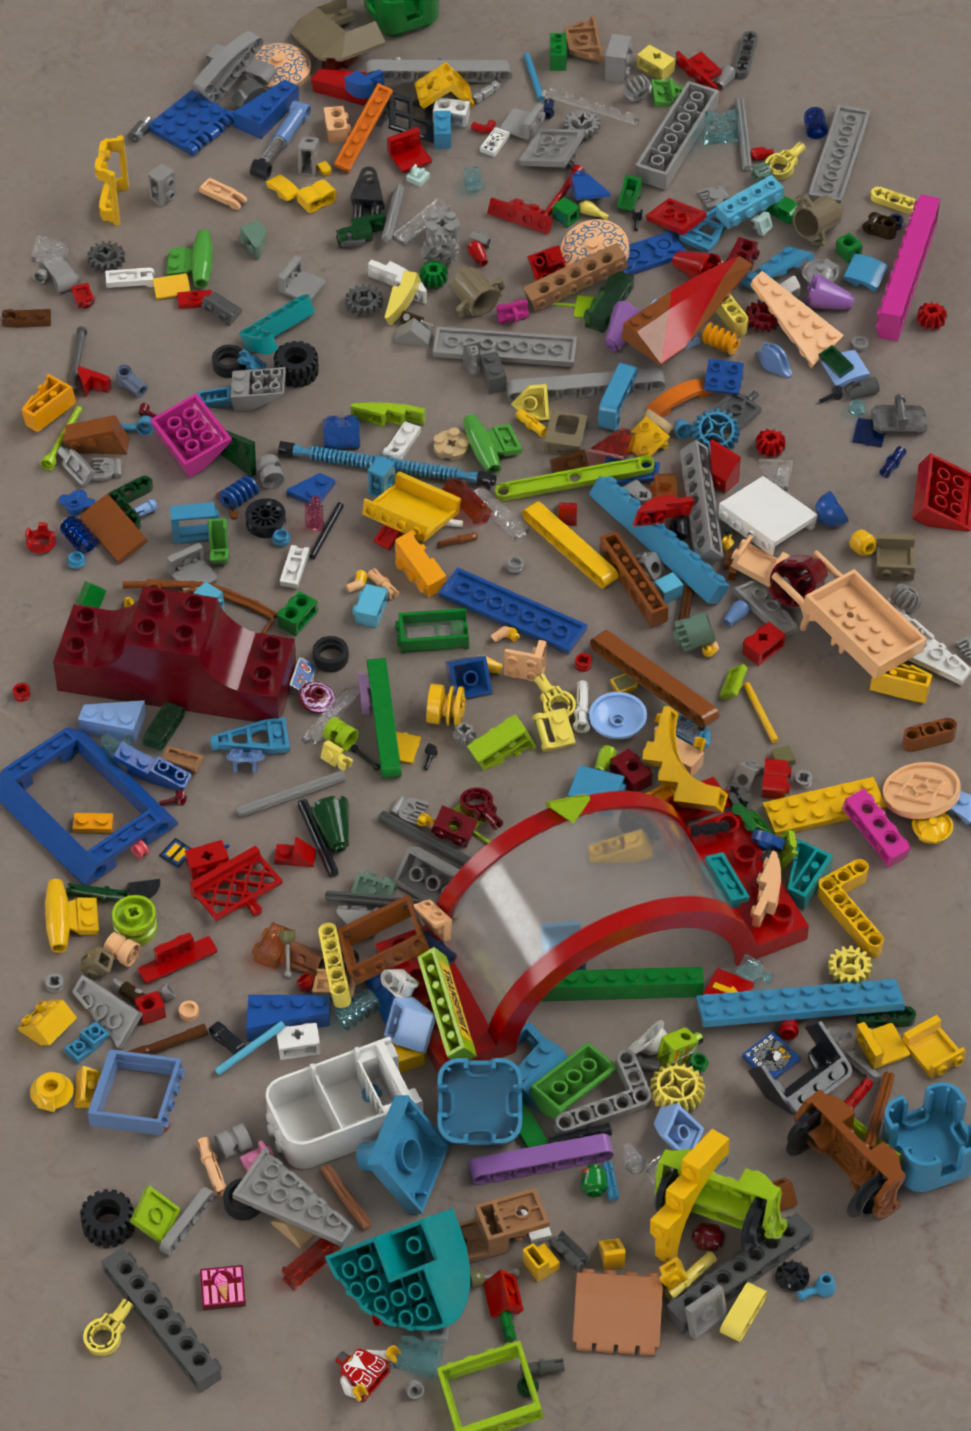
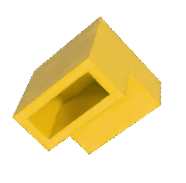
M532 1243L523 1249V1264L537 1282L560 1269V1262L545 1243L539 1247Z

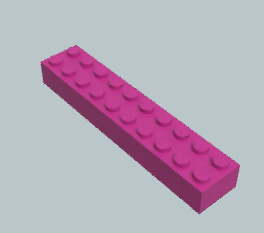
M920 194L918 201L915 200L914 212H911L909 218L911 223H907L905 230L907 235L902 237V247H899L897 253L899 258L894 261L893 269L895 270L891 271L889 277L891 282L887 283L885 293L887 294L882 296V307L878 308L877 317L879 319H877L875 329L878 330L877 337L897 342L899 340L937 226L940 198Z

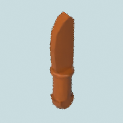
M472 532L471 534L458 535V537L439 541L437 546L440 548L475 541L478 538V534Z

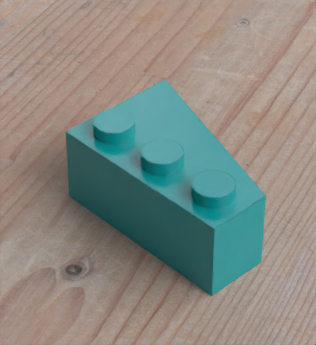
M798 839L796 848L798 855L794 858L787 891L796 906L804 911L818 890L819 880L831 871L833 855Z

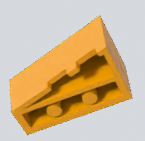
M47 374L46 381L43 385L40 384L38 386V392L35 396L32 395L21 409L25 425L39 432L77 403L73 388L67 383Z
M411 530L395 539V565L406 574L409 581H413L417 585L421 593H424L429 598L438 593L447 582L446 574L433 557L431 559L424 551L426 549L425 545H420L415 539L416 533L414 530Z

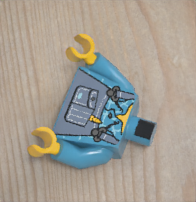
M661 713L657 714L654 723H659ZM678 715L676 737L701 751L708 748L711 741L709 725L705 728H700L685 716Z

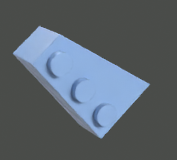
M145 700L85 704L78 718L79 729L91 736L135 744L146 717Z

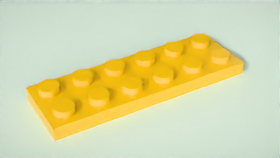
M874 777L763 802L762 806L770 827L776 836H782L788 829L799 832L850 820L842 806L846 798L862 789H865L874 797L875 803L879 808H882L884 811L887 808Z

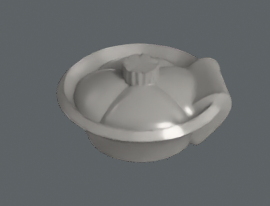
M828 258L825 260L814 259L804 264L802 275L808 283L812 281L814 273L833 282L838 277L839 266Z

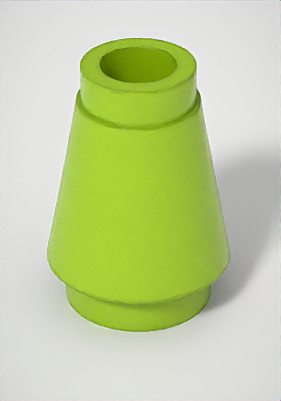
M603 745L599 749L594 769L606 772L610 767V759L616 756L617 750L612 746Z

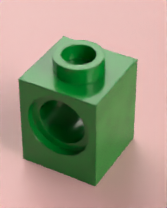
M851 233L836 239L835 252L848 264L854 254L862 255L863 244Z

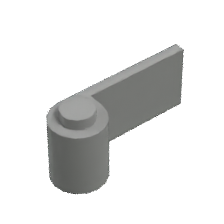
M61 255L41 261L42 265L52 276L57 293L71 290V287L81 283L78 273L72 270Z

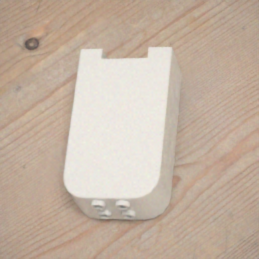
M390 1037L360 1048L355 1047L352 1051L317 1064H309V1067L279 1077L270 1083L265 1094L267 1114L265 1115L268 1122V1133L270 1137L274 1136L276 1139L274 1143L277 1152H282L286 1161L298 1169L316 1167L357 1151L358 1146L362 1142L377 1140L394 1096L409 1095L423 1112L422 1098L419 1097L415 1088L408 1090L399 1072L398 1054ZM372 1083L376 1084L382 1091L381 1097H378ZM363 1088H365L367 1100L369 1096V1102H365L362 1099L363 1095L361 1094V1092L363 1091Z

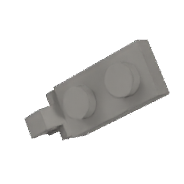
M61 446L57 453L64 459L62 465L80 485L87 487L96 472L76 451Z

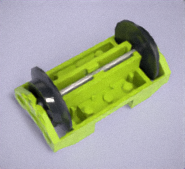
M666 1149L658 1161L655 1176V1208L657 1212L666 1204V1189L681 1175L682 1159L691 1151L690 1149L675 1151ZM747 1168L744 1170L739 1181L713 1172L690 1211L742 1229L741 1246L745 1252H751L756 1246H761L767 1238H781L788 1226L787 1219L782 1218L780 1212L781 1188L775 1186L760 1171H753Z

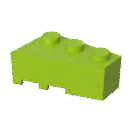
M516 714L508 717L495 728H491L486 734L473 740L467 746L483 771L505 762L504 758L515 755V757L520 756L521 751L531 748V750L537 748Z

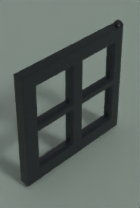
M393 92L388 101V128L402 133L413 129L414 121L426 125V134L420 133L421 139L433 143L432 104L425 108V118L413 115L412 105L422 108L419 100ZM395 100L407 103L408 113L395 109ZM396 116L408 119L409 129L396 125Z

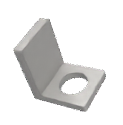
M642 551L635 557L640 566L644 565L652 580L658 578L666 570L656 552ZM654 562L658 564V571L656 573L651 569Z
M751 760L739 763L731 783H737L745 792H749L755 775L763 772L764 768ZM744 774L747 776L748 783L746 785H741L738 782L739 775Z

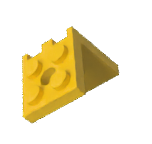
M447 62L414 83L420 106L423 109L450 91L460 100L470 101V108L475 106L469 83Z

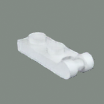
M153 268L105 271L107 288L140 285L153 287L155 276Z
M405 421L389 445L384 448L382 456L384 458L388 457V459H403L420 434L421 427Z
M291 545L279 581L280 586L298 589L307 559L309 558L310 548H298L296 545Z

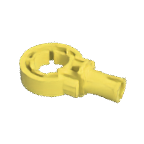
M798 142L790 150H783L780 153L770 155L765 163L770 165L773 177L776 180L789 178L794 172V166L798 163L797 157L806 150V147L803 143ZM779 163L785 165L786 168L781 172V170L774 169L773 165Z
M545 674L537 676L534 682L543 692L540 695V699L543 702V712L554 711L551 708L552 704L562 701L568 705L566 712L570 720L574 716V710L576 709L574 697L559 686H552Z
M122 1299V1302L113 1313L108 1314L105 1312L101 1318L95 1319L87 1325L84 1330L83 1339L90 1353L104 1357L111 1355L119 1348L122 1339L121 1334L126 1328L122 1322L134 1308L132 1303ZM107 1330L112 1333V1338L107 1343L108 1348L105 1345H98L93 1342L92 1337H94L97 1331Z

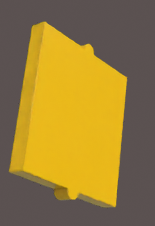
M396 732L400 762L413 765L421 736L410 735L407 732Z

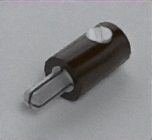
M406 310L402 312L400 323L404 324L415 318L427 329L432 330L433 324L425 322L424 317Z
M117 978L112 980V984L119 988V994L135 1006V998L146 995L141 989L136 988L128 981L122 983Z

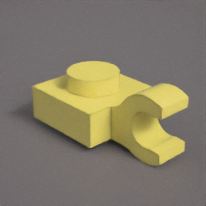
M329 740L324 742L320 757L322 760L333 767L338 766L342 771L346 770V766L352 767L353 763L350 757L342 754V748Z

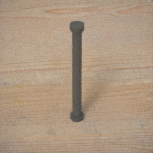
M84 326L77 328L78 337L70 379V386L73 388L74 395L78 392L77 367L80 366L84 338L88 331Z

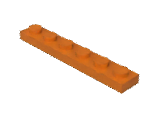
M379 83L377 84L339 153L334 167L350 173L392 96V89Z

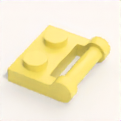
M565 708L532 715L533 722L536 723L541 738L543 752L566 748L576 744ZM548 720L554 742H549L543 721Z

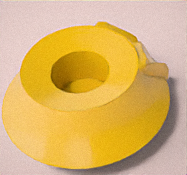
M943 813L931 818L913 819L912 828L919 837V841L925 844H939L940 841L945 840L951 835L953 821L949 815Z
M47 1072L33 1082L30 1088V1097L34 1104L37 1105V1108L55 1113L56 1109L66 1105L72 1098L73 1084L63 1074Z

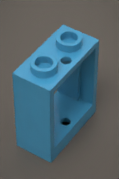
M214 502L170 506L173 544L209 541L208 524L179 527V521L219 518V509H215Z

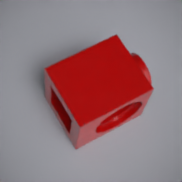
M158 991L135 998L136 1007L134 1008L143 1014L140 1018L143 1025L166 1018L165 1005Z

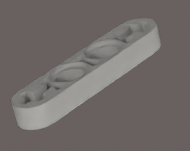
M206 1187L200 1190L163 1238L159 1247L161 1252L168 1256L175 1252L213 1202L215 1197L214 1191Z

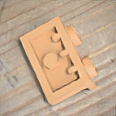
M430 899L414 904V910L421 915L422 922L444 942L451 940L452 919Z

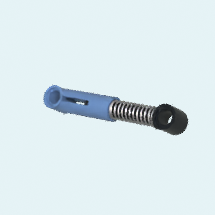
M296 100L292 102L288 115L272 137V142L259 160H253L250 167L251 176L265 180L269 179L272 173V164L281 150L289 144L302 122L307 121L310 117L311 105Z

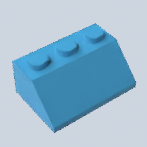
M545 1037L518 1066L522 1074V1098L526 1105L539 1113L541 1111L531 1097L530 1086L568 1058L561 1047Z

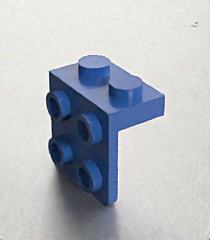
M708 359L704 390L738 395L740 393L741 381L743 380L744 363Z
M346 415L345 418L327 416V418L323 419L324 448H360L359 417L355 415Z

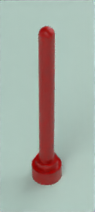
M576 164L570 170V174H575V171L584 170V168ZM571 176L543 212V215L550 216L553 212V205L560 201L570 189Z

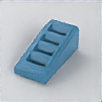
M231 386L197 392L208 408L233 407Z

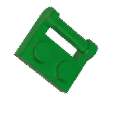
M735 803L732 806V812L741 816L745 822L744 827L749 832L753 833L754 829L774 834L758 812L752 809L748 810L740 803Z

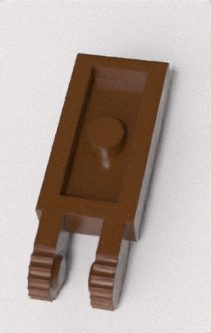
M4 309L2 311L3 319L1 324L5 327L51 326V309L16 311Z

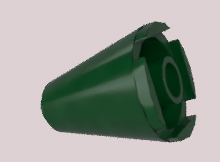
M329 796L314 803L315 806L310 807L311 814L330 850L336 853L345 851L349 846L348 799L344 796H341V799Z

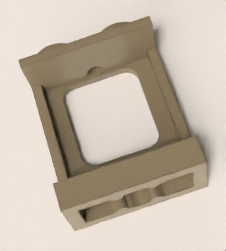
M552 410L544 440V454L564 456L581 450L584 432L588 428V415ZM556 425L577 428V431L572 435L558 433L555 431Z

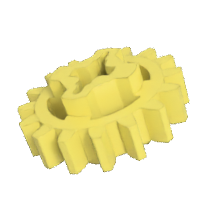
M850 945L849 949L842 946L841 951L835 949L834 954L830 955V960L828 961L829 975H833L834 981L839 979L840 983L855 982L858 984L859 981H866V978L870 977L872 971L871 957H867L866 951L861 953L860 947L853 950L852 945Z

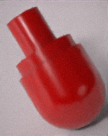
M763 146L755 147L750 152L751 158L754 161L765 160L767 156L774 154L773 148L766 149Z

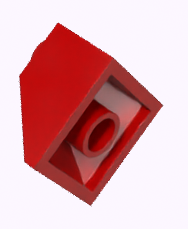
M712 439L710 441L709 459L713 486L715 489L726 494L739 482L741 457Z

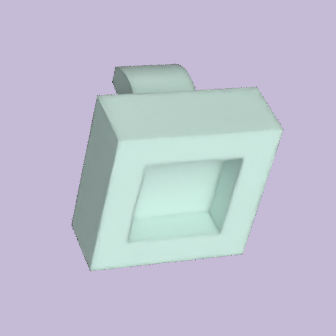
M415 164L411 168V172L406 176V181L421 188L430 178V173L425 171L424 168H418Z
M763 211L759 216L755 215L751 219L755 223L753 229L757 230L759 236H764L773 227L769 212Z

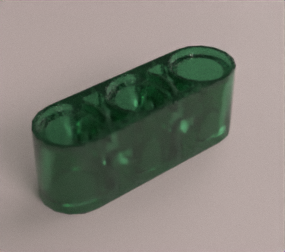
M166 701L145 732L143 745L162 751L182 722L185 708Z

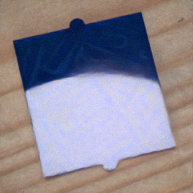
M858 418L852 442L882 448L885 433H878L873 429L872 419Z

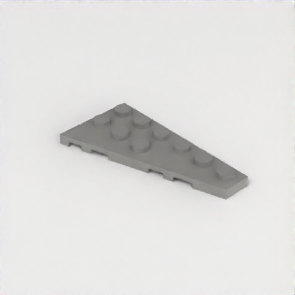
M266 1147L263 1148L232 1194L233 1199L342 1247H344L354 1232L353 1226L337 1211L332 1210L324 1199L319 1198L314 1193V1190L294 1172L289 1171L278 1158L272 1156Z

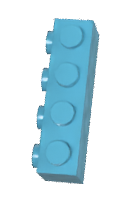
M770 175L716 205V218L729 230L784 199V187Z

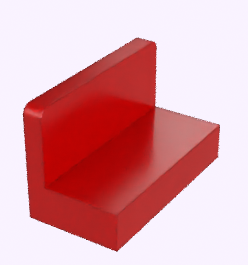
M500 1269L483 1283L491 1317L496 1318L505 1310L517 1315L524 1310L516 1275Z

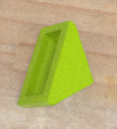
M586 794L546 801L545 805L574 824L589 802L590 797Z

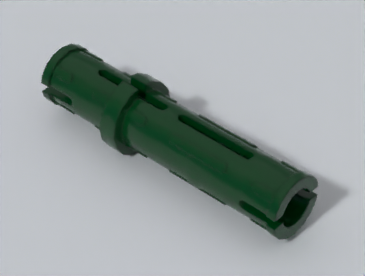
M68 883L66 889L68 896L102 899L103 902H118L128 895L127 890L110 889V886L102 888Z

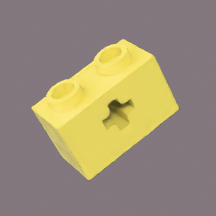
M648 45L637 54L636 67L658 80H665L675 71V58Z

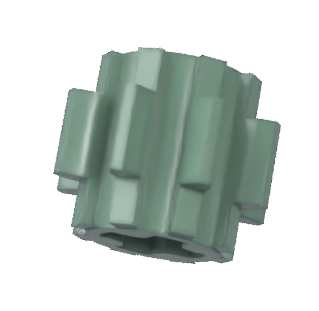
M762 162L753 166L750 175L752 180L757 183L772 175L773 171L770 165Z

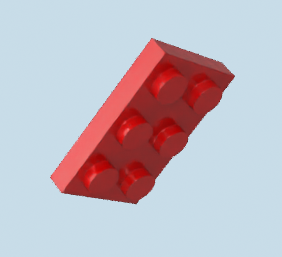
M668 198L646 215L647 221L681 235L688 233L707 218L706 212Z

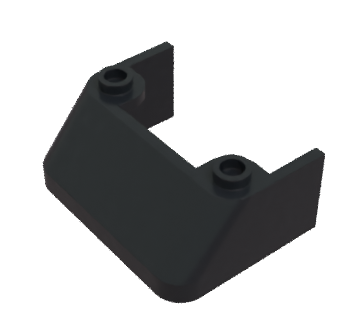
M822 1021L805 1027L816 1044L808 1053V1060L813 1068L786 1089L783 1088L780 1082L773 1079L764 1064L748 1070L765 1098L791 1115H795L802 1103L820 1089L825 1094H828L852 1074V1067Z

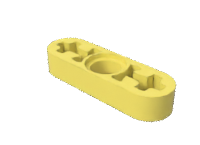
M875 187L871 190L872 202L905 214L914 212L913 206L916 199L883 187ZM897 199L898 202H892L890 200Z

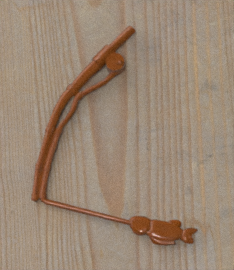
M164 579L123 581V589L143 588V586L161 589L190 588L180 592L193 594L197 590L195 588L200 587L205 582ZM209 583L223 592L224 600L249 608L266 617L269 622L261 632L266 634L274 622V617H277L275 610L273 611L259 601L241 595L229 588Z

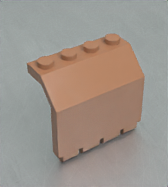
M582 1269V1273L577 1272L573 1342H577L576 1351L592 1352V1343H596V1352L613 1353L614 1345H618V1354L635 1355V1347L640 1346L639 1355L655 1356V1347H660L663 1283L659 1279V1274L646 1273V1277L637 1276L638 1272L625 1271L624 1275H616V1271L603 1270V1274H595V1269Z

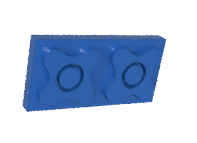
M672 231L629 244L628 268L621 271V273L626 278L670 263L674 254L678 251L686 250Z

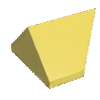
M547 384L528 385L511 403L517 410L523 409L529 415L535 416L538 421L550 420Z

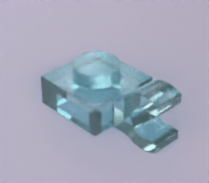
M747 954L744 955L736 970V973L753 982L758 977L769 984L773 978L772 973L761 968L763 962Z

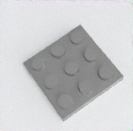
M539 129L519 159L520 165L530 167H565L584 138V131Z

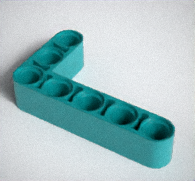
M308 294L299 296L240 331L239 335L245 349L264 355L277 351L278 346L274 337L315 313L310 296Z

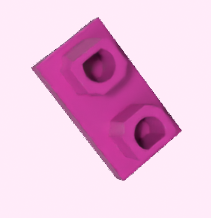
M519 299L512 303L496 306L499 324L511 321L516 323L519 322V319L529 317L528 301L526 299Z

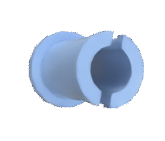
M148 499L146 503L133 509L135 512H139L137 514L141 518L151 512L155 513L158 506L154 499Z

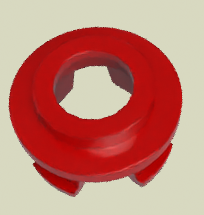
M39 522L38 529L34 531L29 527L26 529V546L31 552L42 554L51 551L55 547V533L49 530L48 523ZM44 539L48 543L43 546L42 542L37 540Z

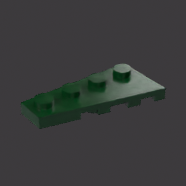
M226 430L232 441L220 455L249 476L256 475L255 442Z

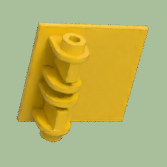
M645 416L621 442L638 457H651L659 448H668L670 436L650 418Z

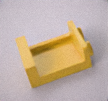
M938 1015L933 1016L903 1034V1042L908 1048L910 1055L931 1079L944 1075L947 1070L954 1066H960L964 1062L966 1054L965 1048L959 1049L942 1030V1020Z

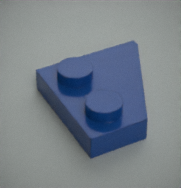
M318 473L288 488L287 495L317 508L336 485V481L329 476Z

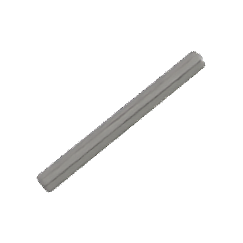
M741 97L735 99L742 168L744 171H751L752 162L744 99Z
M340 770L237 806L236 812L239 817H244L346 780V775L344 771Z

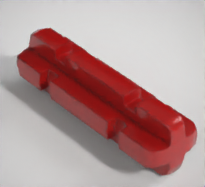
M245 884L237 885L236 891L243 892ZM256 899L247 903L246 906L250 909L253 916L256 917L262 913V908Z
M867 1077L849 1095L850 1098L844 1101L846 1104L851 1105L853 1109L864 1098L867 1091L873 1087V1081Z

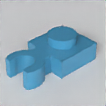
M245 349L239 352L241 357L237 361L242 365H246V370L266 368V363L254 354L250 356L249 352Z

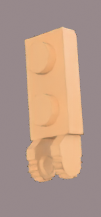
M208 178L199 187L200 193L229 205L230 208L236 211L241 208V204L247 202L245 195L211 178Z

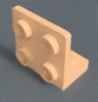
M539 640L537 647H533L532 654L505 649V676L534 681L537 676L544 674L546 668V641Z

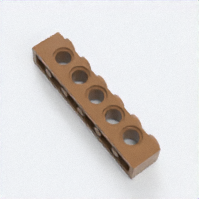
M615 243L523 287L526 299L534 312L543 309L628 268L626 256L619 245Z

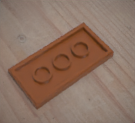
M108 493L79 515L80 519L119 564L148 542L147 538Z

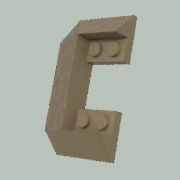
M334 0L316 7L299 19L290 32L293 38L320 61H327V58L344 61L386 45L376 21L347 32L340 27L343 24L356 20L355 14L348 9L346 0Z

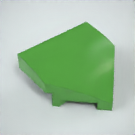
M672 77L668 81L651 79L653 105L657 107L671 106L675 103L684 86L680 87L675 84Z

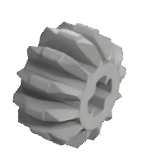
M637 75L628 80V83L624 85L623 91L628 100L638 102L651 93L652 85L645 75Z
M904 583L894 587L890 595L892 602L910 613L916 612L923 601L921 594L914 590L913 587Z

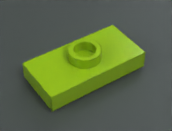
M744 664L729 669L719 696L723 701L738 695L748 669Z

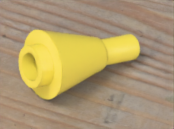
M589 199L580 202L581 214L608 220L609 215L600 211Z

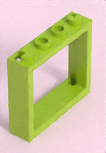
M520 1340L513 1343L508 1342L504 1346L495 1349H487L477 1355H468L462 1360L448 1362L447 1365L437 1368L455 1431H508L545 1418ZM519 1358L533 1403L462 1427L449 1381Z

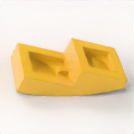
M279 174L266 181L267 188L276 191L278 198L290 201L297 197L299 189L284 176Z

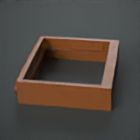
M409 894L337 929L347 970L356 985L429 950L419 913L414 910V902ZM409 917L412 918L416 931L415 936L360 963L356 962L352 945ZM349 932L350 935L345 936L343 934Z

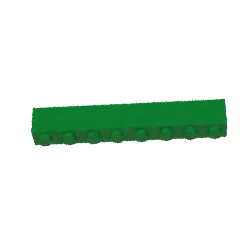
M703 967L574 970L561 980L541 1002L696 997L704 993Z

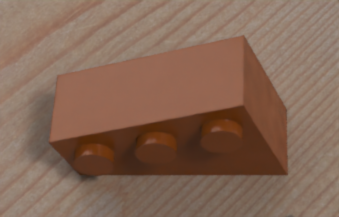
M116 415L66 425L63 441L69 450L73 449L77 453L127 455L130 438Z

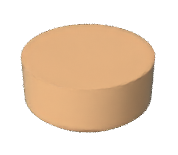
M184 1001L180 1004L178 1010L182 1020L193 1021L199 1016V1007L194 1001Z

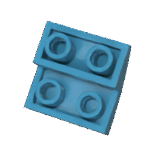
M854 254L842 279L856 287L862 284L876 292L889 265L869 256Z

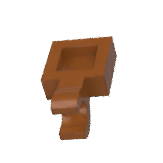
M731 551L726 552L724 569L729 570L728 580H736L738 570L731 567L734 560L731 558L734 552Z

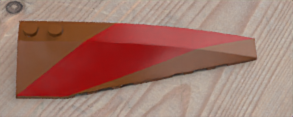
M738 256L683 283L623 323L622 339L662 366L686 349L690 340L692 341L695 338L696 333L722 305V301L727 299L732 289L736 288L738 282L746 276L753 264Z

